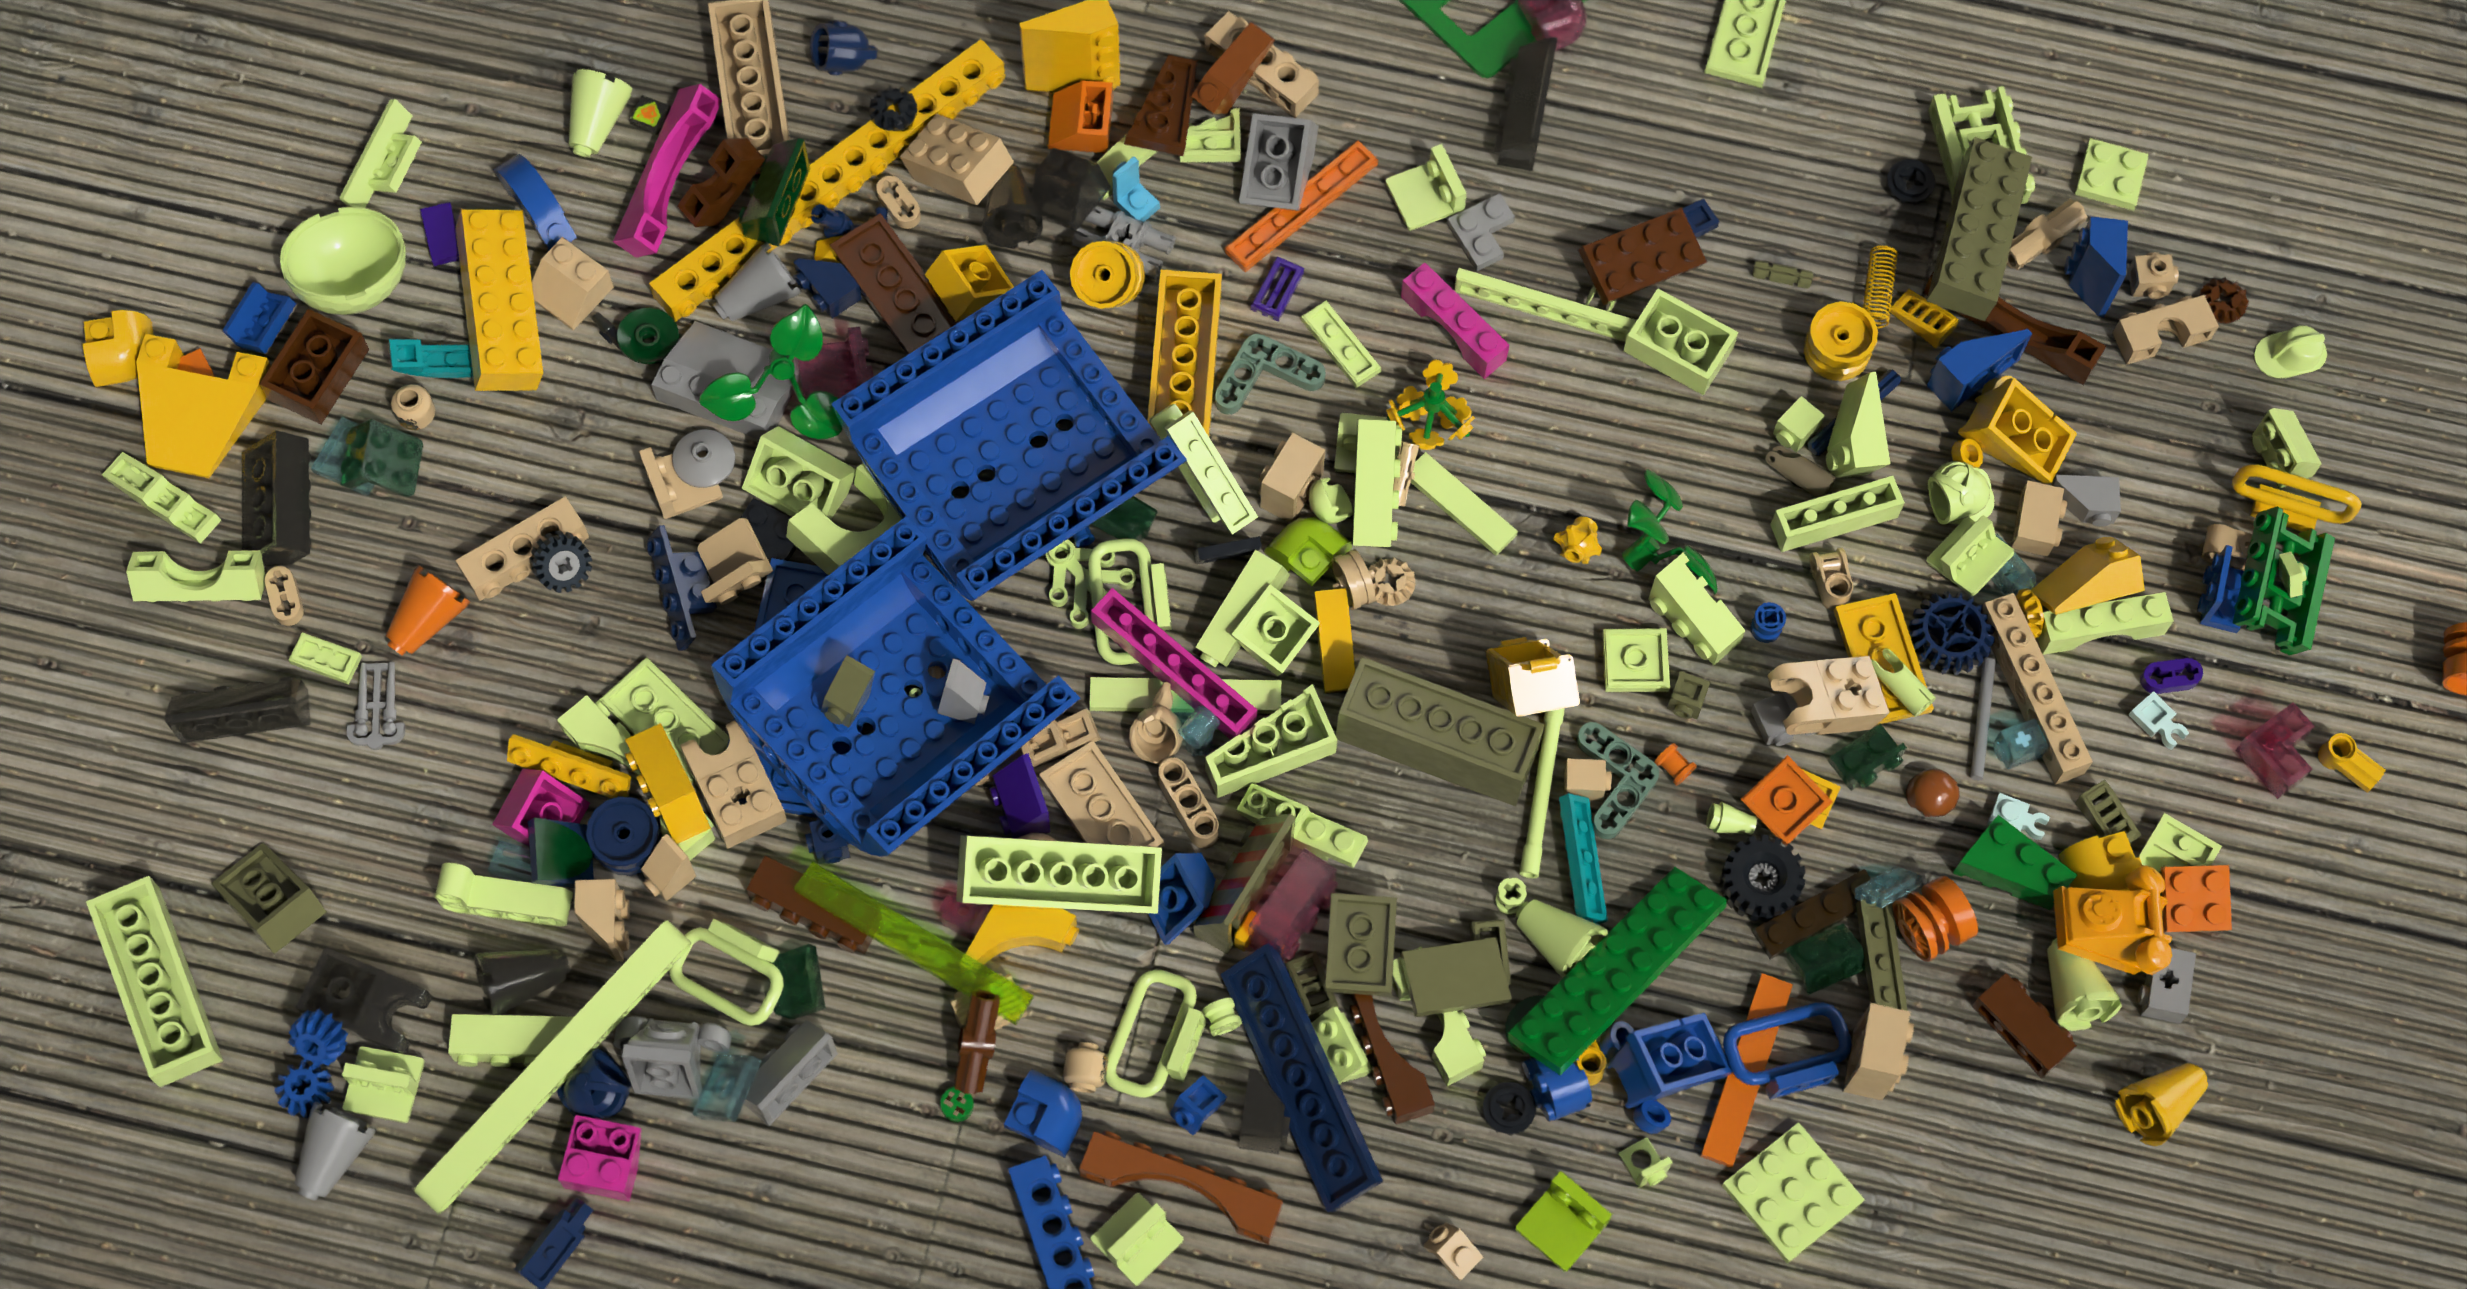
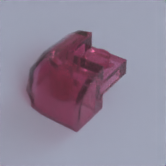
M1518 0V5L1532 25L1531 33L1545 55L1568 46L1581 37L1587 20L1582 0Z

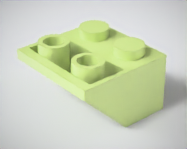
M2278 408L2268 410L2252 434L2255 450L2262 454L2267 467L2307 479L2313 477L2322 463L2294 411ZM2277 483L2279 488L2286 487V485Z

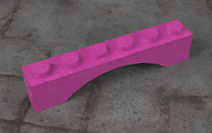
M701 84L679 89L614 237L613 242L635 258L657 253L668 228L667 207L675 180L692 149L711 127L722 100Z

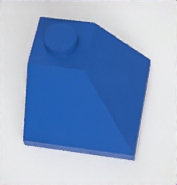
M1175 853L1161 867L1158 914H1148L1164 945H1169L1209 906L1216 879L1202 853Z

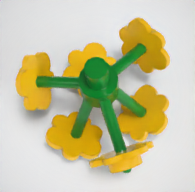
M1431 360L1429 366L1424 368L1422 372L1426 378V385L1429 388L1425 392H1417V389L1413 386L1405 387L1403 394H1399L1396 399L1399 404L1398 410L1393 399H1389L1391 407L1386 409L1388 414L1387 420L1396 421V425L1399 424L1402 431L1406 429L1401 417H1410L1412 421H1418L1420 416L1427 414L1425 429L1419 428L1415 432L1409 433L1412 443L1420 445V449L1431 450L1436 448V446L1444 444V439L1439 437L1437 432L1431 431L1434 413L1438 412V416L1441 418L1440 424L1444 429H1450L1453 426L1458 429L1448 438L1449 441L1455 436L1459 440L1464 436L1469 437L1470 431L1474 428L1470 422L1475 417L1472 416L1470 418L1472 410L1467 406L1466 399L1463 397L1456 399L1452 396L1445 399L1443 390L1449 389L1450 384H1455L1458 381V374L1453 371V365L1450 363L1443 364L1440 360Z

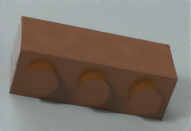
M2007 973L1978 997L1972 1005L1975 1011L2041 1079L2077 1046L2073 1042L2071 1033L2063 1026H2058L2049 1017L2050 1014L2046 1007L2040 1002H2034L2026 994L2024 985L2018 979L2011 978Z

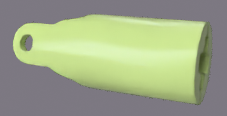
M1883 649V656L1892 665L1895 673L1884 670L1875 660L1871 659L1876 676L1915 717L1920 715L1935 701L1936 697L1890 649Z

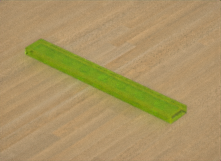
M813 861L794 887L795 892L966 996L970 997L971 992L978 990L990 991L993 994L999 995L1000 1006L998 1008V1015L1014 1025H1017L1034 999L1031 993Z

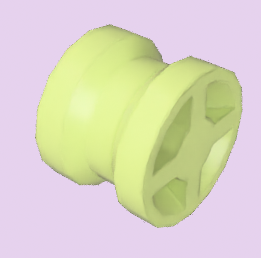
M1231 997L1217 1000L1202 1009L1204 1016L1210 1020V1032L1213 1036L1228 1033L1242 1024L1240 1016L1234 1012L1235 1003Z

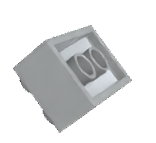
M1253 113L1239 203L1299 211L1315 154L1319 126L1312 120Z

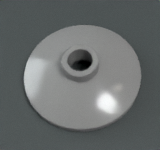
M708 429L693 431L684 436L674 449L672 457L674 470L678 477L690 486L707 488L718 485L731 474L734 468V448L728 438L717 431ZM701 451L708 452V454L705 457L697 456V454Z

